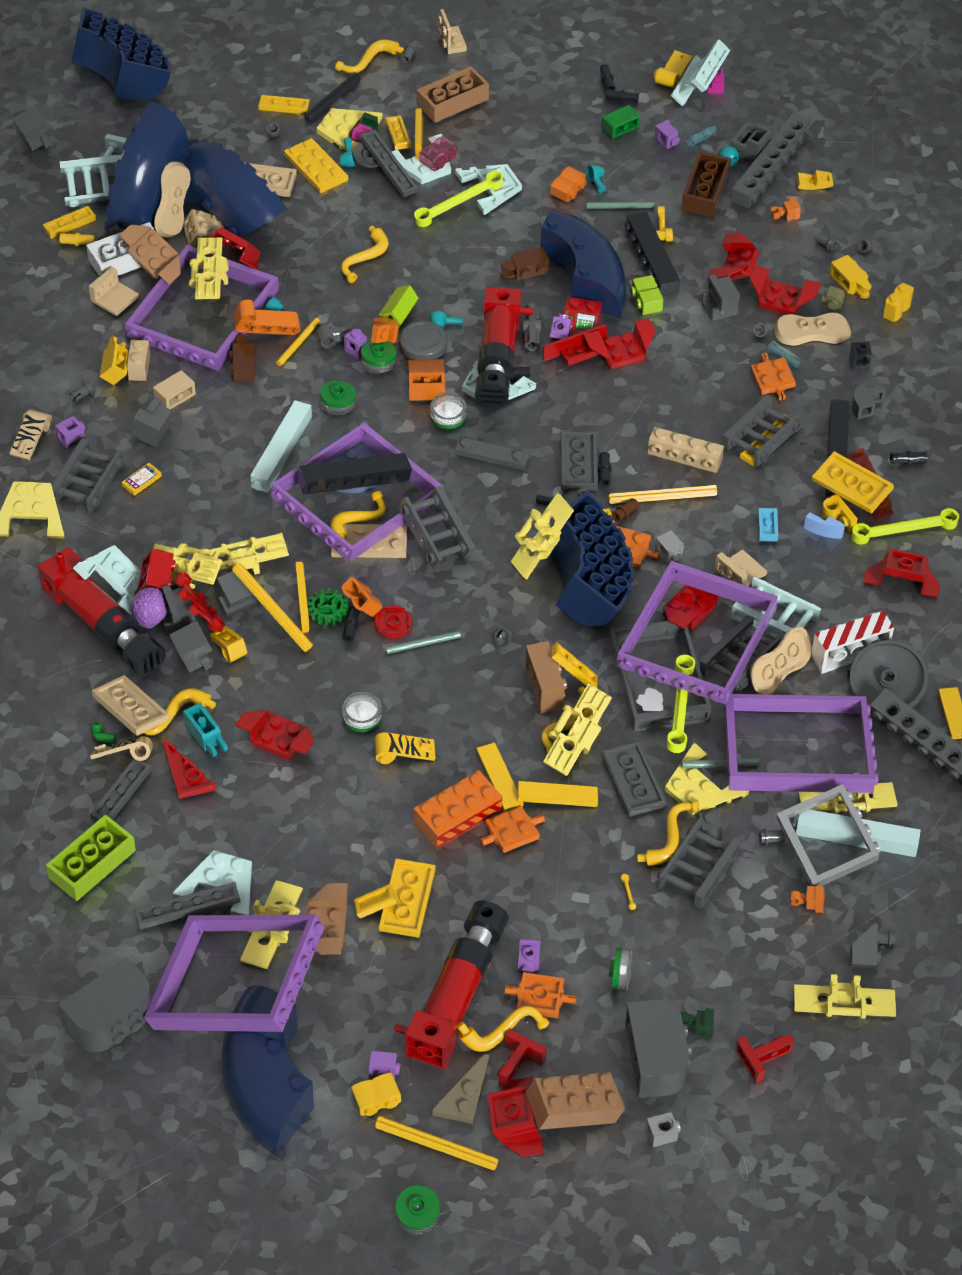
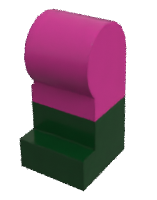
M365 112L362 115L361 122L352 132V140L362 142L360 140L361 134L372 130L377 131L378 117Z

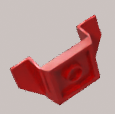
M222 227L214 232L211 238H222V247H226L228 244L236 250L239 249L243 253L239 261L259 270L257 261L261 251L248 241Z
M743 233L726 234L722 242V246L728 253L723 268L710 270L707 281L711 275H716L717 279L729 276L731 280L748 277L751 275L757 261L759 251Z
M757 265L754 266L750 276L751 283L758 295L759 307L785 315H794L799 306L814 299L821 286V283L806 279L803 288L769 279L770 269Z
M650 318L635 321L633 332L602 339L598 330L583 335L589 349L603 356L610 368L613 369L644 361L647 349L655 334V329Z
M892 548L888 550L882 561L866 569L863 580L864 583L880 586L882 574H888L892 577L923 582L921 595L938 598L940 584L928 569L929 562L926 555Z
M684 585L663 607L662 612L666 614L668 622L682 629L687 626L693 631L715 609L719 596Z
M269 710L245 712L235 724V726L249 731L250 741L253 746L287 760L293 756L295 751L305 755L314 743L308 726L305 727L270 713Z
M533 1076L512 1079L506 1089L502 1088L499 1092L487 1094L493 1135L502 1144L521 1157L544 1154L542 1138L536 1128V1120L526 1095V1091L533 1082Z

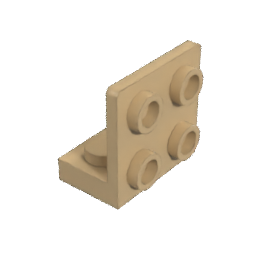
M440 9L438 36L442 38L443 48H446L448 54L467 51V46L459 27H450L444 10Z
M191 209L183 224L188 245L192 247L197 246L198 236L200 238L203 236L211 238L220 227L224 228L223 223L214 215Z
M114 267L109 268L89 285L90 301L116 316L139 298V293L118 281L117 269Z
M744 550L739 551L732 557H727L723 552L716 556L715 571L725 579L751 586L754 577L761 579L767 575V570Z

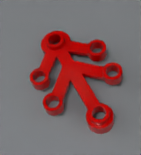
M182 570L175 579L176 583L182 588L178 592L179 597L183 601L189 599L193 603L188 607L190 612L195 616L200 614L205 618L212 631L221 632L225 626L224 621L217 615L218 613L214 607L209 606L207 608L206 596L201 591L198 593L194 592L190 586L193 582L192 578L187 572Z

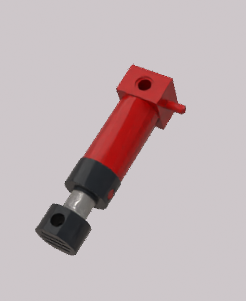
M486 287L484 326L477 366L479 376L477 377L474 395L476 402L486 409H499L507 404L510 392L509 378L513 372L516 332H519L520 314H534V308L521 307V289Z
M69 546L38 565L42 590L57 605L64 602L111 650L118 651L124 649V662L139 676H148L159 669L166 658L165 649L151 635L147 633L138 635L140 627L138 621L110 597L90 576L84 580L73 569L76 564L83 562V560Z
M479 900L473 904L464 923V929L468 936L455 940L423 1011L416 1010L409 1027L398 1023L395 1025L394 1031L405 1035V1056L445 1070L456 1047L457 1025L462 1022L476 989L493 956L487 948L488 944L499 942L509 921L507 912L499 905L486 900Z

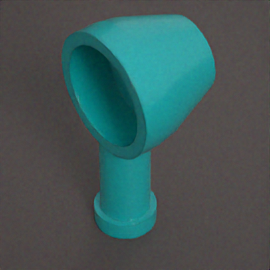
M345 138L343 141L346 152L339 156L341 166L355 167L351 144L352 139Z
M593 164L586 167L587 179L590 182L594 181L599 193L604 192L606 187L600 180L604 176L603 167Z
M273 297L265 307V310L284 311L285 309L276 297Z
M435 311L430 314V322L438 324L444 329L446 323L462 326L463 317H447L446 313Z

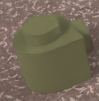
M829 286L828 292L823 293L821 302H825L824 307L832 310L840 309L845 293L840 288Z

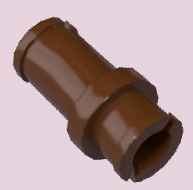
M633 498L626 504L619 505L612 512L614 520L619 522L622 519L628 518L629 514L639 509V502Z

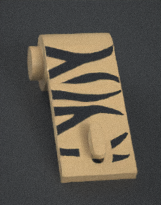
M32 409L25 412L22 425L9 454L30 461L42 431L47 432L51 426L52 416Z
M141 736L110 746L102 744L94 747L96 750H93L90 757L94 759L130 749L134 759L144 761L153 750V742L148 737Z

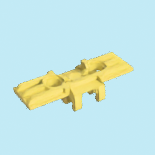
M198 238L197 259L190 260L191 279L189 280V286L196 288L195 299H220L221 279L224 281V285L228 284L226 271L229 269L227 258L222 256V238ZM206 254H213L214 256H212V257H206L205 255H206ZM198 269H204L203 273H198Z
M559 493L555 495L543 514L536 509H532L530 517L520 532L515 534V538L521 547L511 560V563L525 579H528L540 559H547L560 540V534L562 533L560 530L574 511ZM552 517L555 520L553 527L550 526V519ZM534 524L538 533L533 538H526L527 533Z
M282 533L258 539L249 537V540L227 545L223 543L220 544L221 547L210 549V557L224 558L218 572L229 569L233 571V567L241 563L246 569L252 568L254 575L260 574L259 562L289 556ZM265 548L263 553H257V549Z
M181 543L178 549L154 544L153 547L156 550L174 553L173 560L176 563L174 571H171L170 578H173L172 584L178 585L175 579L182 570L187 572L192 580L211 585L214 584L222 560L210 557L209 549L203 548L201 550L189 547L184 543ZM190 554L193 555V558L191 560L186 559V556ZM191 583L190 586L192 589H194L195 584Z
M588 683L575 707L572 708L569 705H565L563 708L564 712L553 731L549 732L548 736L555 742L543 762L567 776L581 751L583 750V753L587 755L595 738L601 732L598 722L612 697ZM584 708L592 711L591 718L583 716L582 710ZM571 715L575 718L574 725L567 736H565L561 731ZM563 743H567L571 747H574L573 750L567 751L564 748Z
M892 782L874 785V793H851L853 796L852 803L855 807L858 806L860 810H863V812H870L874 808L897 807L898 805ZM798 792L800 803L824 792ZM841 796L811 808V810L831 812L833 814L848 811Z
M276 880L265 905L262 906L259 900L255 901L253 905L254 915L300 914V910L295 906L303 888ZM248 931L251 933V936L240 962L268 969L280 943H287L289 931ZM261 938H268L270 940L267 945L259 943Z
M831 974L829 986L794 984V1011L825 1013L827 1017H832V1015L859 1016L861 1019H865L866 1015L896 1017L895 990L861 988L860 975H854L851 983H839L837 981V974ZM820 996H826L827 1001L819 1002L818 998ZM865 998L869 999L872 1004H866Z

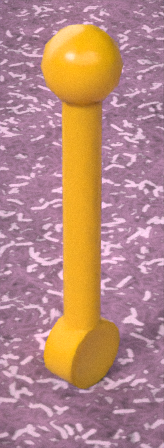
M623 874L621 881L625 884L629 900L628 908L635 910L636 904L633 902L628 884L629 875Z

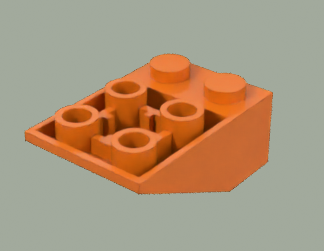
M444 359L408 360L409 401L445 399Z

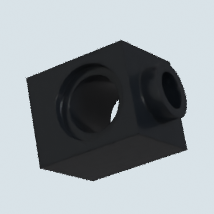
M855 342L851 344L849 359L852 370L870 369L872 351L869 342Z

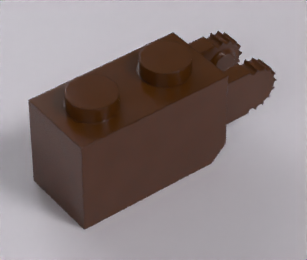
M543 247L513 253L510 261L501 263V277L503 279L516 278V280L549 273L550 260Z
M239 334L236 338V343H233V351H229L230 361H233V363H230V374H233L234 381H255L254 345L247 343L246 335Z

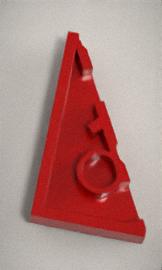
M167 739L163 740L164 750L179 799L216 791V784L213 781H209L204 776L203 771L196 768L195 764L185 755L182 756L171 742H168Z

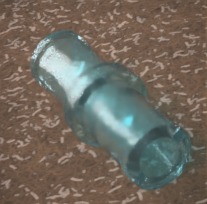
M715 125L700 129L696 134L687 137V144L693 147L700 142L703 143L711 136L716 135L718 130Z
M772 341L768 346V351H771L780 358L785 357L786 361L796 369L801 365L803 359L793 354L789 348H784L775 341Z

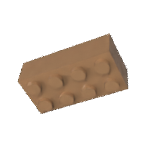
M470 66L417 89V106L422 108V111L436 123L488 100L489 83Z
M611 1072L535 1078L526 1091L539 1130L616 1123L625 1110Z

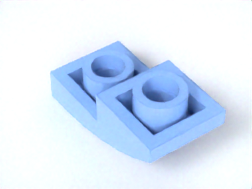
M810 512L806 516L805 530L828 538L841 539L843 537L845 524L830 516L825 521Z

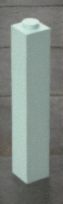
M296 400L293 402L250 475L251 488L269 492L272 483L275 482L312 418L311 405Z
M809 809L794 817L793 827H797V836L867 848L853 819L849 816ZM861 819L863 824L869 826L872 833L870 837L873 842L876 841L881 851L916 857L920 829Z

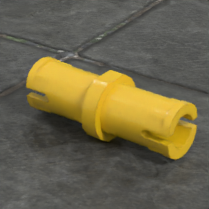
M60 233V244L80 246L96 241L95 235Z

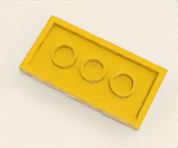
M312 138L284 150V156L319 193H323L348 181V175Z
M835 451L812 476V480L871 514L894 489L893 483Z
M401 859L395 860L390 884L394 887L397 903L383 909L379 931L420 938L436 865Z

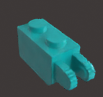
M201 702L183 711L185 726L204 751H208L212 757H215L217 755L215 746L218 745L223 752L228 750L227 744L221 737L219 726Z

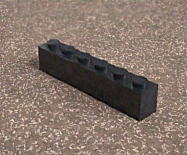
M647 211L627 215V222L624 224L625 230L630 234L631 243L635 245L636 253L641 257V263L647 270V276H653L662 296L679 293L680 279Z
M405 453L302 465L299 466L297 480L303 495L406 482L410 480L412 467Z

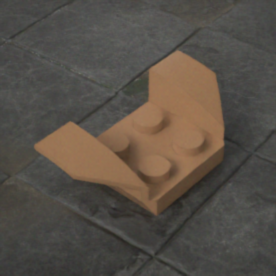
M130 225L119 236L129 245L127 248L128 253L153 278L157 279L160 276L170 285L181 274L178 253L154 229H151L152 227Z
M328 883L308 901V906L305 908V914H316L324 926L323 934L316 949V952L320 955H341V951L344 948L348 883Z

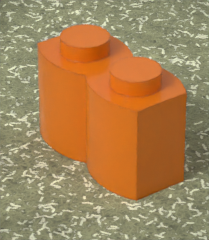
M570 166L566 167L561 175L551 184L550 194L565 202H569L576 197L580 189L585 187L586 174Z
M350 577L341 586L343 593L352 599L355 608L363 613L374 617L382 609L380 600L372 595L367 585L357 579Z

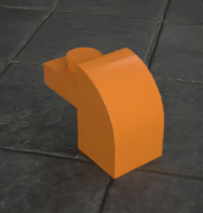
M386 316L374 318L371 342L381 343L388 341L396 343L400 323Z

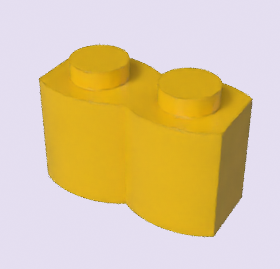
M905 283L899 284L895 288L894 293L886 298L883 317L892 322L898 321L902 313L911 306L914 287Z
M392 1073L377 1076L372 1080L362 1081L351 1087L352 1096L361 1116H372L380 1109H392L401 1102V1094Z

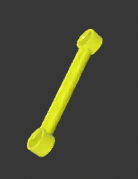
M491 171L486 175V180L430 209H417L414 213L416 225L427 227L432 223L433 217L487 189L498 190L502 188L504 184L502 173ZM492 179H499V181L492 182ZM421 216H428L425 219H420Z
M947 508L941 512V515L873 527H869L864 523H858L853 526L851 539L856 544L862 545L866 544L871 537L936 526L951 530L956 528L959 514L956 510ZM945 517H951L954 519V521H952V519L949 520ZM857 532H863L866 535L864 536L862 534H858Z
M680 655L676 659L675 671L691 676L695 667L694 658L689 655ZM679 664H685L689 668H683ZM678 688L676 689L672 731L668 734L666 743L668 750L673 753L683 752L687 744L684 725L688 691ZM677 739L681 744H674L671 740Z

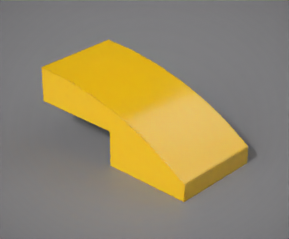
M816 170L814 175L799 172L796 175L798 189L817 190L833 186L832 173Z

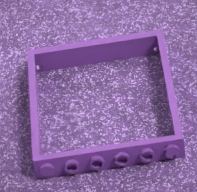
M186 245L179 254L180 272L187 263H190L191 259H197L198 248ZM206 254L205 256H206V257H212V256H214V255H213V254ZM227 259L229 263V269L226 271L228 277L263 289L254 301L255 310H264L267 303L279 290L278 277ZM161 278L125 323L126 337L133 340H149L150 346L219 371L229 358V351H233V343H236L237 336L239 334L246 335V333L237 332L234 328L218 351L213 353L140 326V323L170 286Z
M363 423L299 466L331 462L359 442H362L378 456L402 452L367 424ZM408 458L412 467L409 481L426 494L416 502L428 499L435 487H444ZM299 466L272 483L270 497L275 502L279 503L288 513L296 517L300 523L307 526L315 535L319 536L328 546H331L349 562L407 523L404 516L399 513L352 546L286 492L298 484ZM428 507L416 510L417 514L421 513Z
M671 561L618 652L617 667L694 693L695 695L703 696L715 702L726 704L777 609L778 596ZM672 581L765 611L725 688L630 655Z
M731 694L727 703L724 704L729 790L826 792L843 784L845 789H849L851 793H874V785H878V773H875L877 760L873 759L875 757V745L871 743L874 741V733L870 731L872 729V718L868 716L871 713V706L867 704L866 696ZM734 711L860 713L867 774L738 772Z
M316 914L189 915L144 1016L145 1020L153 1030L283 1032L306 972L310 967V962L317 949L320 937L323 934V924ZM203 931H303L270 1014L168 1013Z

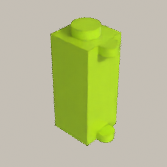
M410 285L397 287L379 315L380 317L386 316L394 319L401 325L419 297Z

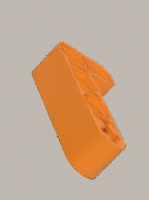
M252 300L240 301L233 312L235 330L240 333L295 335L301 331L299 316L296 312L255 310Z

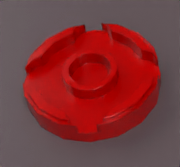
M386 606L375 615V629L385 638H402L412 628V616L409 611H405V608L401 606Z

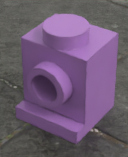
M669 119L655 126L654 138L666 149L679 143L678 131L670 125Z
M559 313L558 317L554 316L550 337L557 339L569 337L573 319H568L569 315ZM559 323H562L564 325V328L562 330L558 329Z
M353 328L344 336L345 351L359 359L361 357V348L367 343V336L361 330Z
M74 416L55 425L57 438L66 448H69L71 443L85 436L84 424Z
M520 939L518 972L539 973L541 941Z
M371 1051L369 1080L386 1073H392L395 1079V1075L400 1074L401 1062H397V1053Z

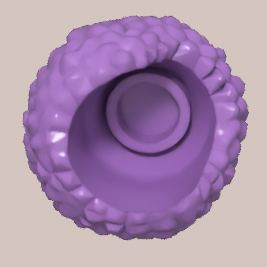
M154 587L144 588L133 597L131 609L134 618L140 626L148 629L153 628L166 616L167 610L162 592Z

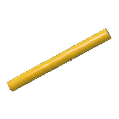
M314 318L276 361L278 366H282L319 325L320 320L318 318Z

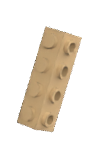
M654 427L649 438L648 454L714 473L718 472L723 458V445Z

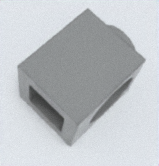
M670 530L656 537L655 550L669 564L671 561H677L683 557L684 544Z
M672 1112L647 1118L646 1132L652 1147L677 1141L681 1128L678 1119H674ZM660 1128H667L668 1130L663 1131Z

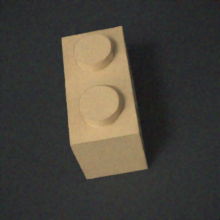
M131 340L127 363L128 378L131 381H147L150 362L149 340Z
M181 370L154 386L153 394L154 397L161 399L162 406L171 410L196 394L195 382Z

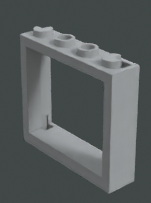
M843 784L777 813V822L810 886H823L879 860L880 847L876 841H872L870 837L872 833L869 826L863 824L861 820L862 813L859 807H855L852 803L853 796L849 789H845ZM841 796L869 853L817 876L789 818Z

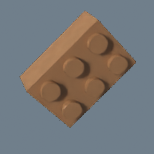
M549 641L526 645L525 671L540 714L563 710V702L566 701L564 690L567 689L565 678H562L560 675V664L551 658Z

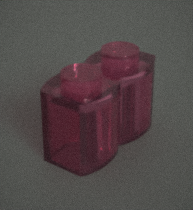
M441 136L431 145L426 146L420 151V162L433 171L442 169L445 163L456 158L457 145Z

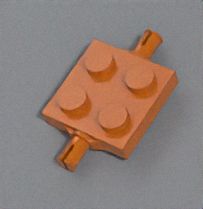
M762 353L760 357L763 362L751 365V372L761 395L777 393L780 401L782 399L785 400L786 396L783 391L796 387V382L785 357L770 360L767 353Z
M616 526L622 530L626 538L625 543L631 550L633 557L632 567L640 569L647 557L658 560L659 552L649 550L652 535Z
M520 806L487 819L485 824L490 831V835L480 838L482 846L494 842L505 853L540 839V834L535 825L545 822L544 816L540 814L531 818Z
M523 972L522 981L518 987L506 985L504 993L517 995V1009L522 1006H532L542 1016L551 1018L559 1017L560 1007L563 1002L576 1004L577 995L564 994V978Z

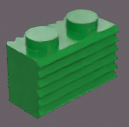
M630 105L620 107L617 111L606 113L602 117L601 127L614 139L638 128L640 115Z

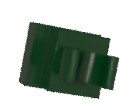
M714 1009L697 1010L696 1016L687 1012H680L683 1024H687V1026L695 1025V1034L712 1036Z

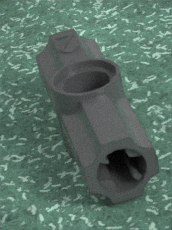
M528 303L524 307L534 308V314H524V345L529 351H536V349L540 348L541 335L539 306H536L535 303Z

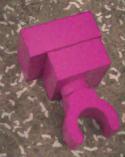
M723 67L716 73L709 84L707 93L724 94Z

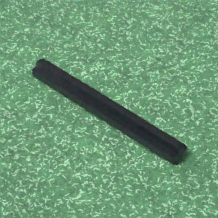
M353 73L304 114L305 120L311 122L357 84L361 80V76Z

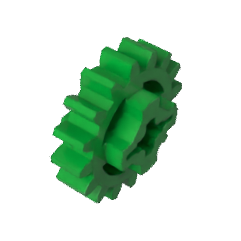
M328 588L327 592H324L321 589V593L314 592V597H309V602H307L308 616H311L312 621L317 619L318 624L324 622L325 626H327L328 622H331L332 625H335L336 620L342 622V617H347L348 599L344 598L343 593L338 595V590L331 592V589Z

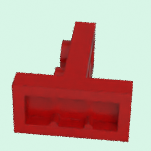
M510 1029L505 1037V1047L512 1051L508 1056L506 1065L502 1064L498 1070V1086L506 1089L526 1059L542 1066L546 1060L547 1048Z
M791 1034L784 1037L778 1036L772 1042L760 1044L752 1049L744 1036L737 1039L735 1051L757 1084L764 1080L765 1069L762 1064L792 1052L794 1039Z

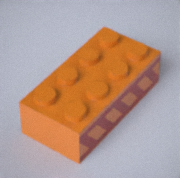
M478 770L414 808V823L438 849L502 811L503 797Z

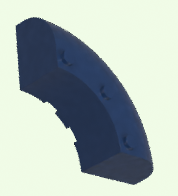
M83 7L71 63L91 69L103 76L113 86L115 96L121 99L138 101L148 100L160 94L167 86L171 73L168 56L163 54V49L158 44L152 43L151 37L144 32L139 33L135 31L136 28L128 23L121 24L115 17L109 19L104 17L101 12Z
M153 101L149 102L140 114V122L132 127L131 138L127 137L122 148L124 154L121 160L118 159L113 173L116 175L114 185L110 184L108 197L111 199L106 207L108 221H105L104 231L112 227L117 221H122L125 224V229L130 225H142L149 222L155 230V215L162 197V172L168 163H183L185 158L189 156L188 135L184 125L172 111L161 104Z
M198 139L188 140L190 153L182 164L188 168L191 179L184 198V204L191 203L203 207L217 217L229 232L239 237L261 227L287 210L275 191L271 192L266 184L268 182L256 174L257 170L252 165L241 161L237 153L230 149L225 150L217 142L209 143L207 139H202L201 141Z
M557 208L551 209L541 227L540 247H543L551 262L558 266L561 265L566 269L567 275L573 281L572 297L602 302L601 313L621 318L626 300V278L621 260L614 247L604 235L588 222Z
M586 491L570 504L574 511L560 530L562 532L560 540L550 554L559 565L564 579V591L556 606L579 623L588 626H601L610 622L617 615L631 592L634 579L633 557L630 548L625 543L626 538L622 530L613 523L614 518L611 515H607L602 510V504Z
M249 986L238 1000L232 1013L270 1014L278 992L264 986ZM296 1003L292 1007L283 1032L225 1031L222 1045L223 1081L231 1107L242 1122L243 1127L256 1138L257 1142L276 1156L314 1108L313 1083L299 1072L287 1053L290 1041L298 1029Z

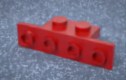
M602 324L544 345L542 347L544 361L561 356L565 363L570 366L599 355L589 349L583 334L598 330L602 339L607 338V326Z

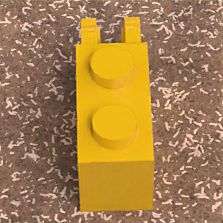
M846 255L831 262L829 275L848 294L857 293L863 299L870 297L869 290L871 289V284L868 281V275L857 265L855 260Z
M115 336L109 339L107 348L103 352L99 376L113 385L127 375L129 357L126 343L122 341L117 344V337Z

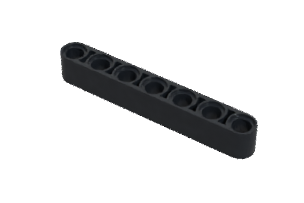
M831 399L827 459L834 451L847 458L850 401ZM826 489L825 496L836 495L832 491Z

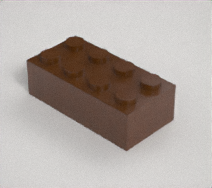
M699 151L682 195V211L714 217L730 174L731 158Z

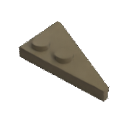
M484 1054L433 1108L432 1116L473 1124L490 1055Z

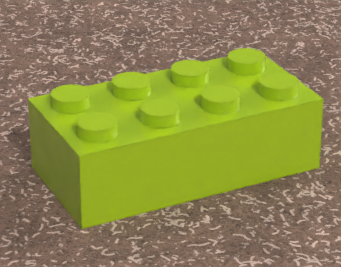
M105 814L46 864L48 879L75 901H78L136 851L134 837Z

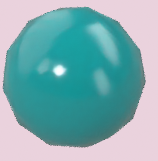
M724 146L718 153V156L731 158V166L739 159V153L733 146Z

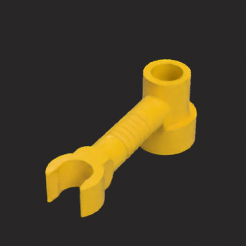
M658 206L659 230L656 232L661 241L673 242L672 228H665V207Z

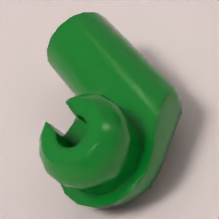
M100 722L92 723L90 732L96 741L115 744L116 734L105 733Z

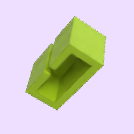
M653 276L633 279L630 294L635 298L636 307L640 309L642 315L661 312L663 310V297L659 288H657Z

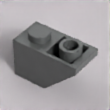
M873 924L850 946V967L875 968L877 963L881 962V950H877L878 942H881V930H878V924Z

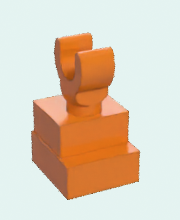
M794 196L788 198L787 202H783V208L771 207L770 213H773V219H779L784 214L787 221L800 219L801 207Z
M807 886V895L798 891H791V905L797 906L806 903L807 909H813L815 913L824 912V886Z

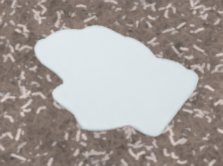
M647 688L645 694H640L636 700L637 704L642 706L643 711L663 710L662 693L655 689Z

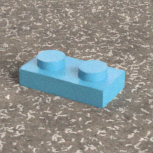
M759 508V541H778L777 508Z

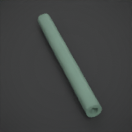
M586 202V209L654 208V202Z
M460 631L385 647L386 654L458 639L461 638Z
M758 758L737 759V767L759 765ZM727 759L681 761L680 765L681 769L727 767Z

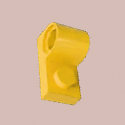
M836 494L824 500L821 518L826 521L830 516L845 524V529L848 533H851L853 526L857 524V517L842 498Z
M227 626L223 627L221 632L216 631L210 634L211 640L221 647L223 656L228 663L247 655L244 639Z

